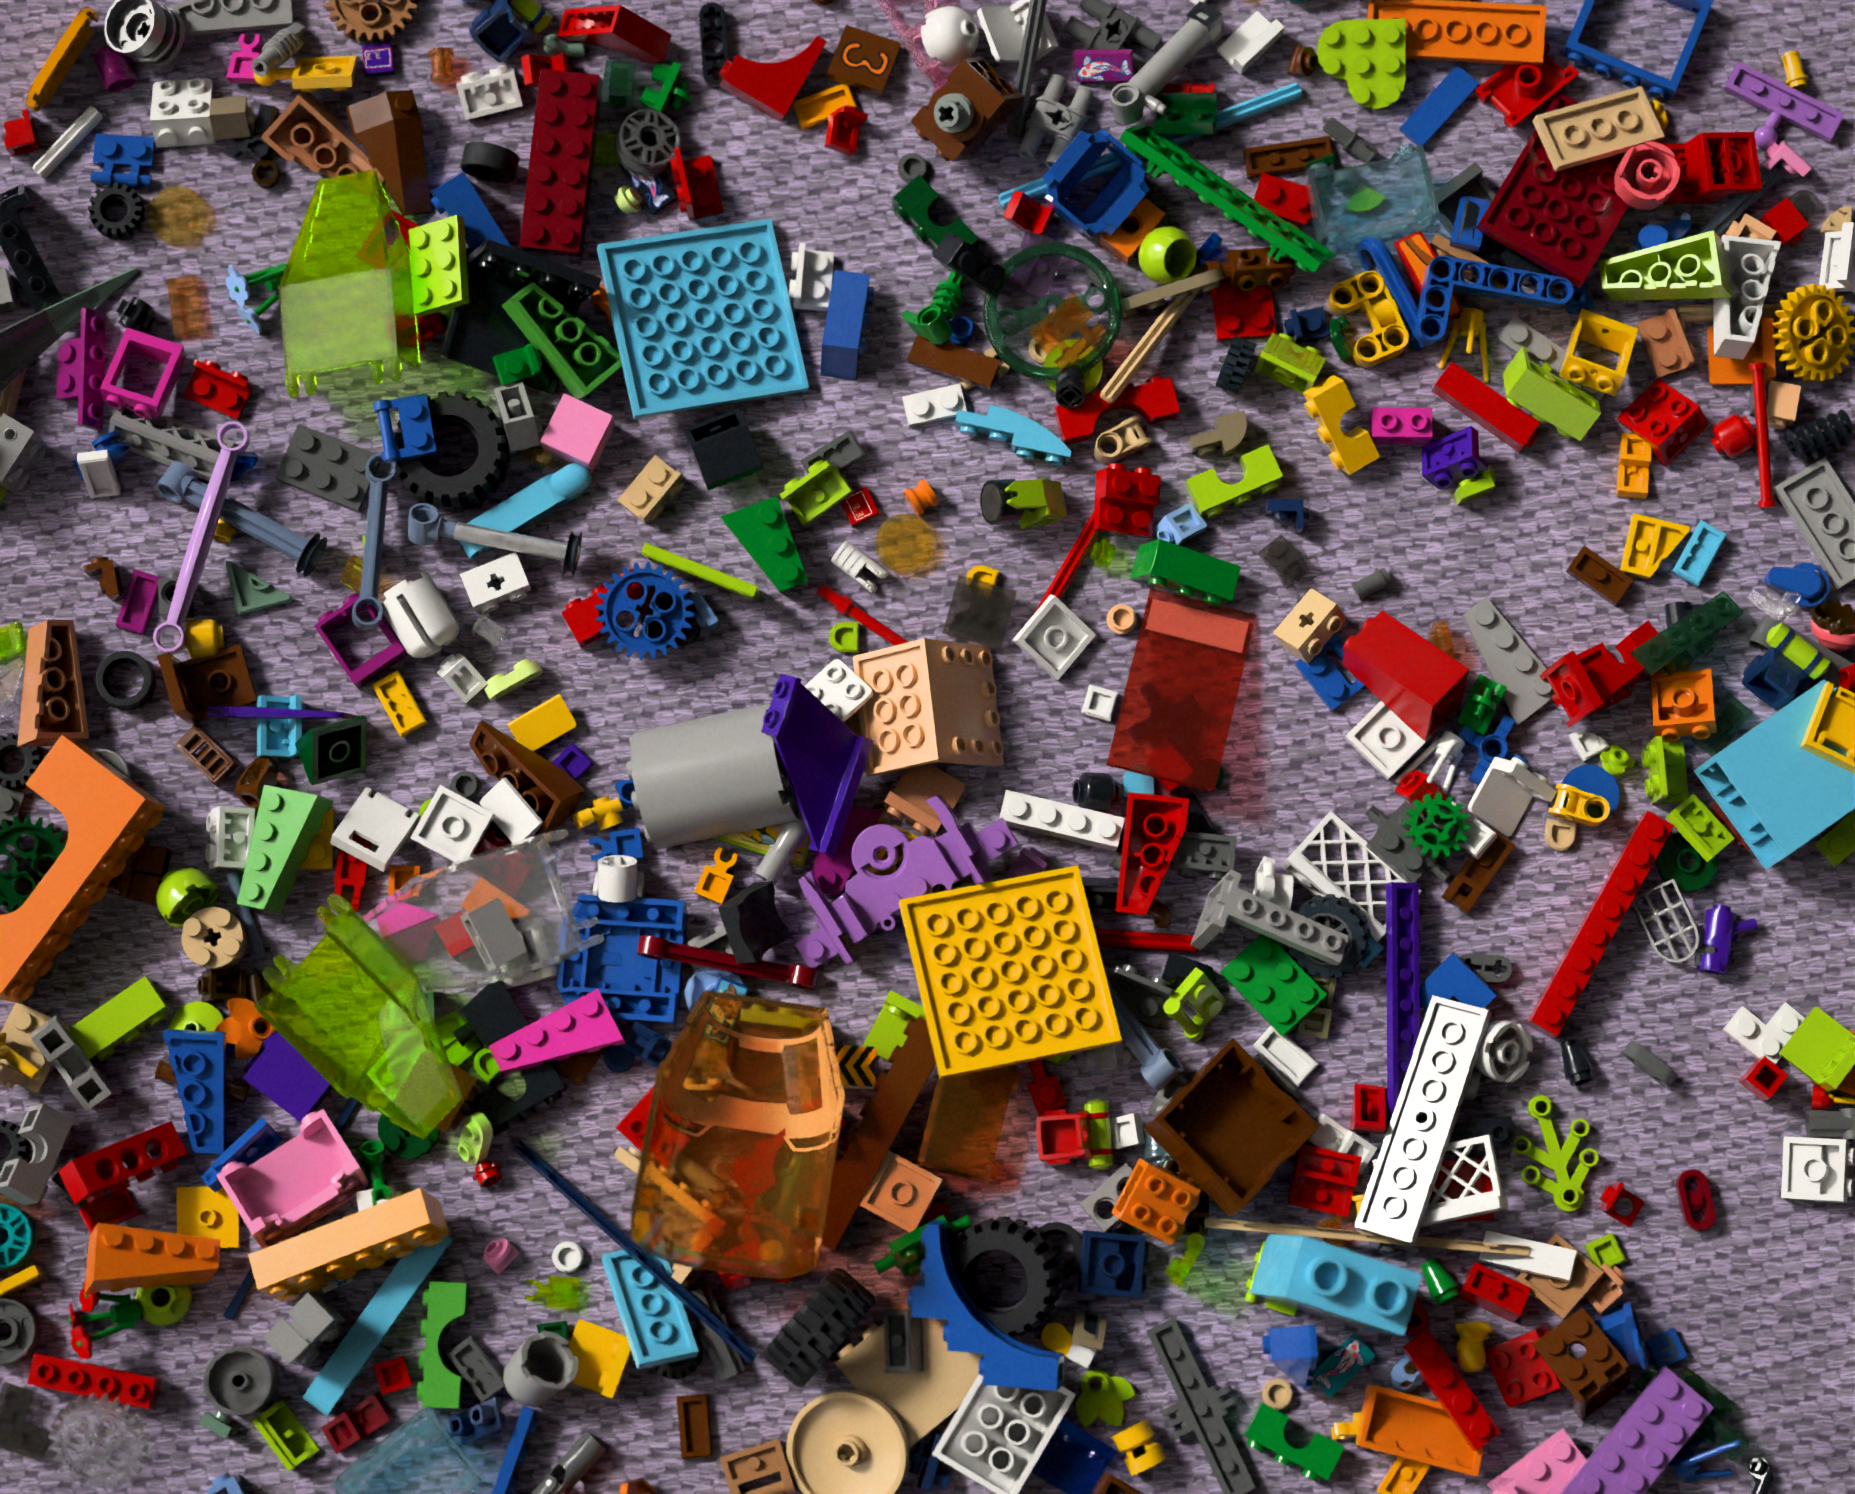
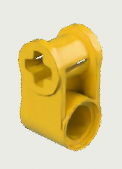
M1557 783L1555 787L1557 790L1553 807L1548 810V814L1556 818L1596 827L1606 820L1610 813V806L1608 801L1601 796L1582 791L1570 785ZM1567 797V801L1564 808L1563 805L1565 802V798ZM1591 804L1598 805L1602 810V817H1591L1587 812V806Z

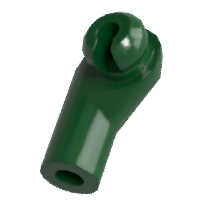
M1340 316L1337 319L1333 318L1329 323L1331 343L1340 361L1353 356V351L1343 333L1350 329L1349 321L1345 316Z

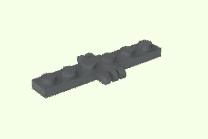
M1175 1318L1147 1330L1150 1341L1179 1399L1178 1403L1161 1410L1163 1417L1171 1415L1173 1412L1177 1416L1166 1422L1168 1428L1179 1423L1182 1426V1429L1172 1433L1173 1439L1194 1431L1223 1494H1245L1255 1489L1256 1487L1222 1416L1230 1413L1227 1407L1238 1402L1236 1396L1226 1401L1222 1397V1395L1233 1391L1231 1385L1222 1389H1218L1217 1385L1207 1387Z

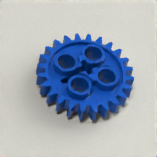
M635 562L634 571L632 572L623 566L624 576L620 577L612 573L615 583L612 585L604 582L603 585L608 590V593H598V597L605 601L604 604L595 606L596 610L604 612V615L596 618L597 622L606 623V626L600 630V633L611 634L606 641L607 644L615 641L618 642L617 653L624 647L627 648V658H630L634 651L638 652L640 661L643 660L645 653L648 652L652 660H655L656 651L658 650L664 656H667L666 646L669 645L676 650L678 646L675 639H686L681 630L691 629L692 627L689 623L685 622V618L694 617V613L686 611V607L693 605V600H684V596L690 590L689 588L679 589L683 582L682 578L675 581L671 580L674 573L673 570H670L666 575L662 574V564L655 571L651 570L650 562L646 563L645 570H640L638 563ZM633 584H639L644 589V595L638 600H633L627 595L628 587ZM655 586L656 590L650 603V611L653 614L652 616L647 615L645 617L640 635L635 637L634 631L640 618V612L636 609L637 607L643 608L650 587ZM659 595H669L673 600V605L667 610L659 609L655 603ZM624 612L630 613L634 617L633 625L626 629L621 628L616 622L617 617ZM653 622L660 624L663 628L662 635L655 639L648 637L645 632L647 625Z

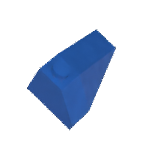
M1316 1325L1267 1329V1335L1262 1336L1263 1354H1269V1361L1301 1389H1311V1380L1314 1378L1313 1369H1316L1318 1360Z

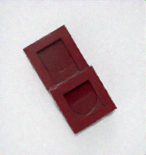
M377 1392L352 1409L343 1412L322 1426L321 1429L335 1453L338 1454L393 1420L394 1417L380 1393Z

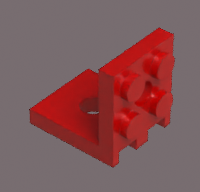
M1603 642L1578 655L1572 651L1562 656L1539 675L1542 680L1547 678L1555 692L1551 696L1557 707L1563 706L1570 719L1566 722L1569 728L1632 695L1628 686L1624 685L1623 688L1626 692L1613 702L1608 698L1603 702L1588 677L1585 668L1607 652Z

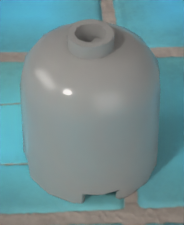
M542 1331L540 1334L528 1337L510 1357L504 1369L503 1381L507 1392L514 1400L525 1406H541L548 1403L574 1380L578 1372L577 1356L573 1357L572 1351L567 1347L569 1342L557 1333Z

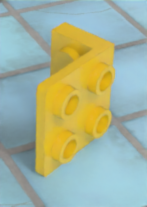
M579 1319L569 1343L573 1357L577 1356L578 1372L571 1383L615 1399L632 1354L627 1336Z

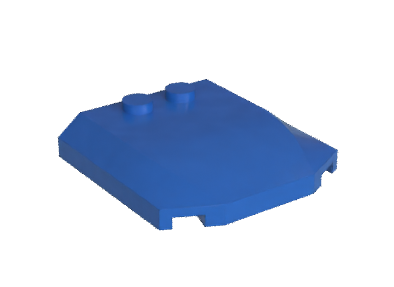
M580 894L573 910L564 919L561 930L556 984L560 994H562L565 1005L598 989L614 1020L676 1024L680 1009L684 963L640 957L637 955V949L641 935L660 937L673 943L685 945L688 920L687 902L681 900L636 898L627 902L615 903L603 901L598 896Z

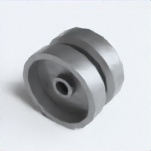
M236 1346L222 1350L211 1359L205 1369L203 1384L205 1394L215 1408L225 1414L243 1416L257 1413L269 1405L276 1394L278 1375L276 1366L268 1355L255 1348ZM237 1375L244 1377L245 1382L243 1386H236L239 1382L236 1378Z

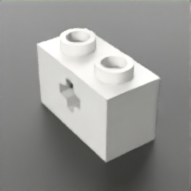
M516 552L460 574L475 612L481 610L483 614L499 608L498 603L509 599L510 602L519 601L527 596L526 592L532 590ZM498 579L501 583L502 589L498 591L492 587L493 580Z

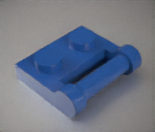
M426 393L392 400H379L373 403L374 413L378 414L384 447V451L381 454L384 463L438 454ZM399 411L405 445L403 449H396L390 412Z
M1338 632L1332 635L1323 646L1321 652L1314 656L1309 664L1301 659L1294 664L1331 712L1365 687L1357 678V681L1350 685L1325 654V652L1332 648L1343 661L1344 651L1342 649L1344 644L1341 641L1343 638Z

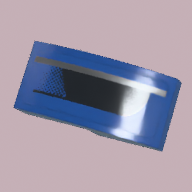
M1461 194L1449 246L1479 252L1483 232L1477 230L1476 227L1489 207V200Z

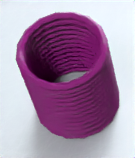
M110 45L95 52L93 58L97 64V69L100 72V77L103 80L106 91L119 92L131 87L136 82L128 56L115 51Z

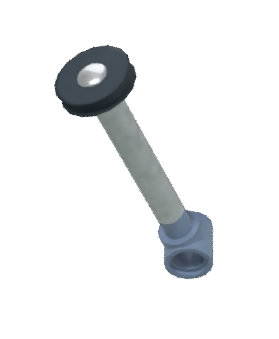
M428 503L415 504L409 510L408 538L414 544L430 545L435 541H439L441 537L561 560L564 561L563 574L567 571H570L572 576L575 574L581 553L582 532L576 536L572 530L568 543L446 520L444 519V514H439L437 508Z

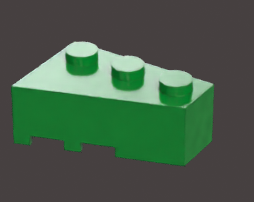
M777 496L719 517L778 592L808 582Z
M1158 539L1138 546L1130 580L1172 590L1185 597H1199L1206 604L1220 606L1221 603L1232 601L1241 566Z

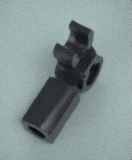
M260 104L254 128V135L256 137L246 138L245 140L241 138L228 139L229 141L236 142V147L231 150L224 149V154L231 158L244 155V158L255 159L257 162L264 159L270 160L273 157L274 150L260 137L278 118L280 110L272 105Z

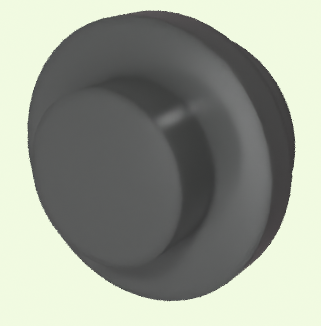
M462 771L453 777L450 788L456 794L472 801L481 791V782L474 773Z

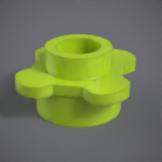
M1612 745L1609 751H1603L1600 754L1603 768L1611 775H1622L1626 768H1632L1635 764L1634 759L1629 757L1628 753L1617 745Z

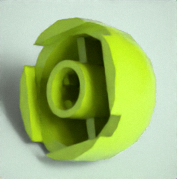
M192 867L171 870L161 879V884L156 893V905L169 926L174 928L183 927L186 919L196 911L212 907L218 897V893L215 891L218 887L207 874Z

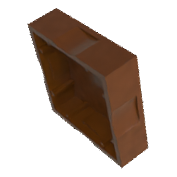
M1232 1038L1215 1052L1143 1129L1230 1217L1247 1205L1271 1179L1276 1168L1283 1161L1291 1157L1320 1126L1288 1094L1279 1089L1270 1080L1264 1069Z

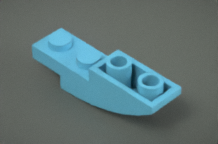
M990 404L987 416L961 410L957 411L955 428H959L962 434L968 436H977L978 432L988 434L989 439L997 442H1006L1007 439H1012L1011 451L1016 452V456L1022 459L1033 460L1034 456L1046 458V463L1056 466H1062L1063 462H1070L1072 451L1058 437L1037 422L1019 413Z

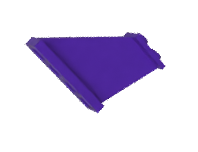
M780 674L779 680L773 689L774 695L769 710L764 715L761 733L772 735L811 838L809 849L835 857L874 741L857 736L801 684L802 679Z

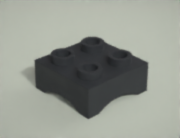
M772 881L753 883L718 907L737 964L756 963L769 949L791 937L788 927L783 923L777 912L775 888Z

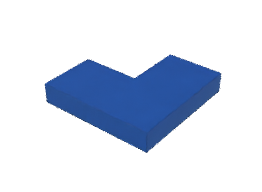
M1453 951L1420 985V1005L1427 1011L1432 995L1445 999H1450L1454 996L1460 1003L1484 1009L1498 994Z

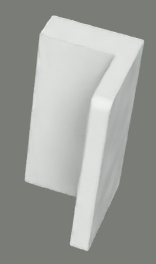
M1257 11L1217 48V53L1241 75L1282 36L1284 26L1277 19L1270 23Z

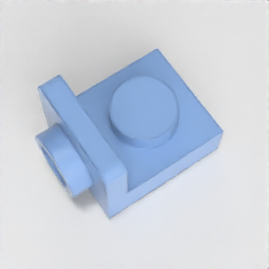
M1190 502L1165 515L1155 527L1154 533L1158 539L1180 546L1183 542L1202 533L1208 525Z

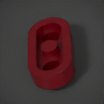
M1689 1169L1679 1174L1675 1183L1683 1220L1692 1230H1706L1713 1225L1716 1218L1708 1180L1699 1170ZM1692 1179L1695 1181L1696 1188L1694 1191H1689L1686 1188L1687 1180ZM1696 1209L1703 1212V1219L1701 1221H1696L1693 1217Z

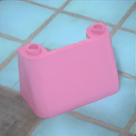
M324 1109L306 1115L302 1119V1124L299 1128L301 1134L253 1164L247 1166L244 1162L238 1163L233 1161L224 1166L221 1172L216 1175L262 1249L287 1240L356 1196V1192L364 1191L368 1186V1180Z

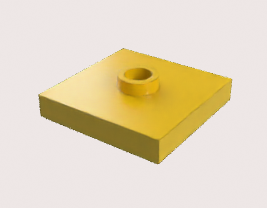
M208 1186L177 1187V1234L220 1239V1248H240V1214L224 1187L220 1188L216 1193Z

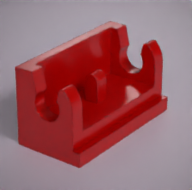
M1474 1262L1465 1276L1466 1280L1463 1286L1459 1289L1460 1295L1458 1298L1513 1323L1520 1317L1531 1288Z

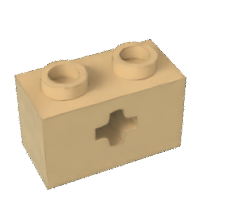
M1311 588L1276 628L1273 634L1285 650L1309 664L1314 656L1321 652L1323 646L1332 635L1340 630L1346 617L1335 602Z

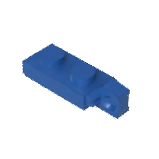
M261 1117L213 1162L202 1175V1180L216 1193L223 1187L216 1175L221 1172L224 1166L233 1161L238 1163L244 1162L249 1166L266 1156L282 1141V1137Z

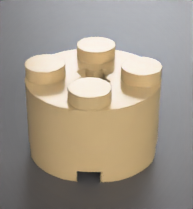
M219 907L203 908L192 914L184 922L181 937L183 949L188 958L207 970L230 969L237 965L245 954L248 945L245 927L242 921L226 909ZM213 933L221 936V938L217 939L218 945L216 946L209 942L212 939Z

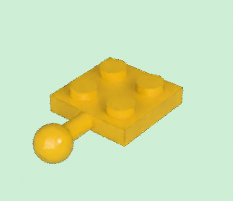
M357 56L298 58L295 67H273L265 76H258L254 73V79L261 86H270L276 80H292L293 89H301L303 92H314L319 88L344 91L348 87H353L358 68Z

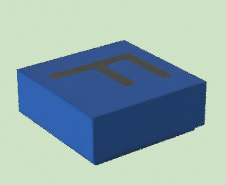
M1674 1328L1645 1341L1658 1369L1687 1357Z

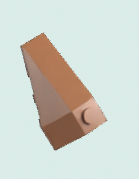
M301 91L260 137L283 158L309 167V170L316 173L320 172L337 180L338 183L369 197L384 182L377 167L373 168L370 164V156L364 146L358 144L350 131L310 92Z

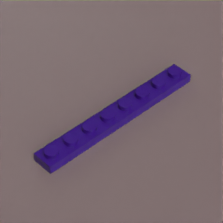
M1386 883L1388 1127L1420 1033L1419 883ZM1421 1114L1417 1119L1419 1124H1421Z

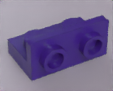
M1472 426L1422 447V477L1438 489L1450 487L1455 483L1488 470V463L1479 456L1478 431Z

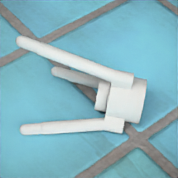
M1445 731L1441 738H1434L1431 745L1395 779V782L1399 784L1406 774L1413 772L1436 749L1435 755L1439 759L1428 776L1427 782L1432 783L1443 764L1452 761L1442 792L1447 795L1458 763L1464 755L1461 751L1465 746V742L1457 735Z

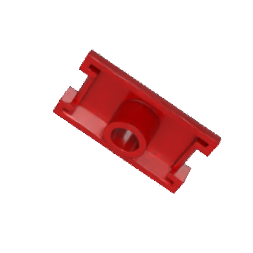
M1545 40L1542 66L1507 64L1475 89L1478 98L1483 104L1489 101L1505 116L1504 125L1508 128L1515 127L1580 74L1571 64L1563 70L1547 54L1550 51V44ZM1529 79V80H1532L1533 82H1532V83H1524V82H1522V80Z

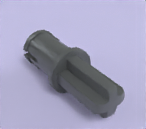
M1329 118L1323 126V130L1344 146L1342 148L1343 151L1348 150L1366 166L1378 152V149L1357 135L1359 133L1357 130L1353 133L1335 118Z

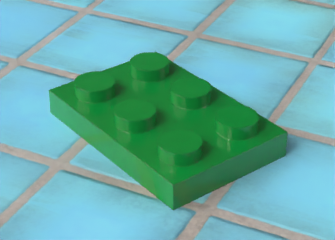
M1262 934L1220 971L1221 975L1283 1039L1328 998V995L1272 938Z

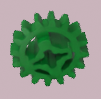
M1438 792L1432 800L1431 796L1427 793L1423 796V803L1418 799L1412 803L1415 810L1410 808L1406 810L1405 814L1410 819L1402 823V826L1409 828L1404 838L1413 839L1414 842L1411 843L1410 848L1413 849L1419 846L1421 848L1420 856L1430 852L1431 859L1435 860L1439 853H1441L1445 859L1450 856V850L1454 853L1460 850L1458 843L1464 844L1468 838L1462 833L1470 830L1469 825L1463 824V821L1469 815L1460 814L1459 810L1463 806L1461 803L1455 806L1451 804L1453 796L1450 795L1446 800H1442L1441 792ZM1439 808L1446 810L1450 815L1440 811ZM1423 810L1424 821L1417 826L1419 814ZM1433 822L1435 824L1447 823L1439 831L1437 828L1426 829ZM1452 827H1455L1454 836L1449 842L1448 832ZM1423 837L1431 840L1433 844L1426 842Z

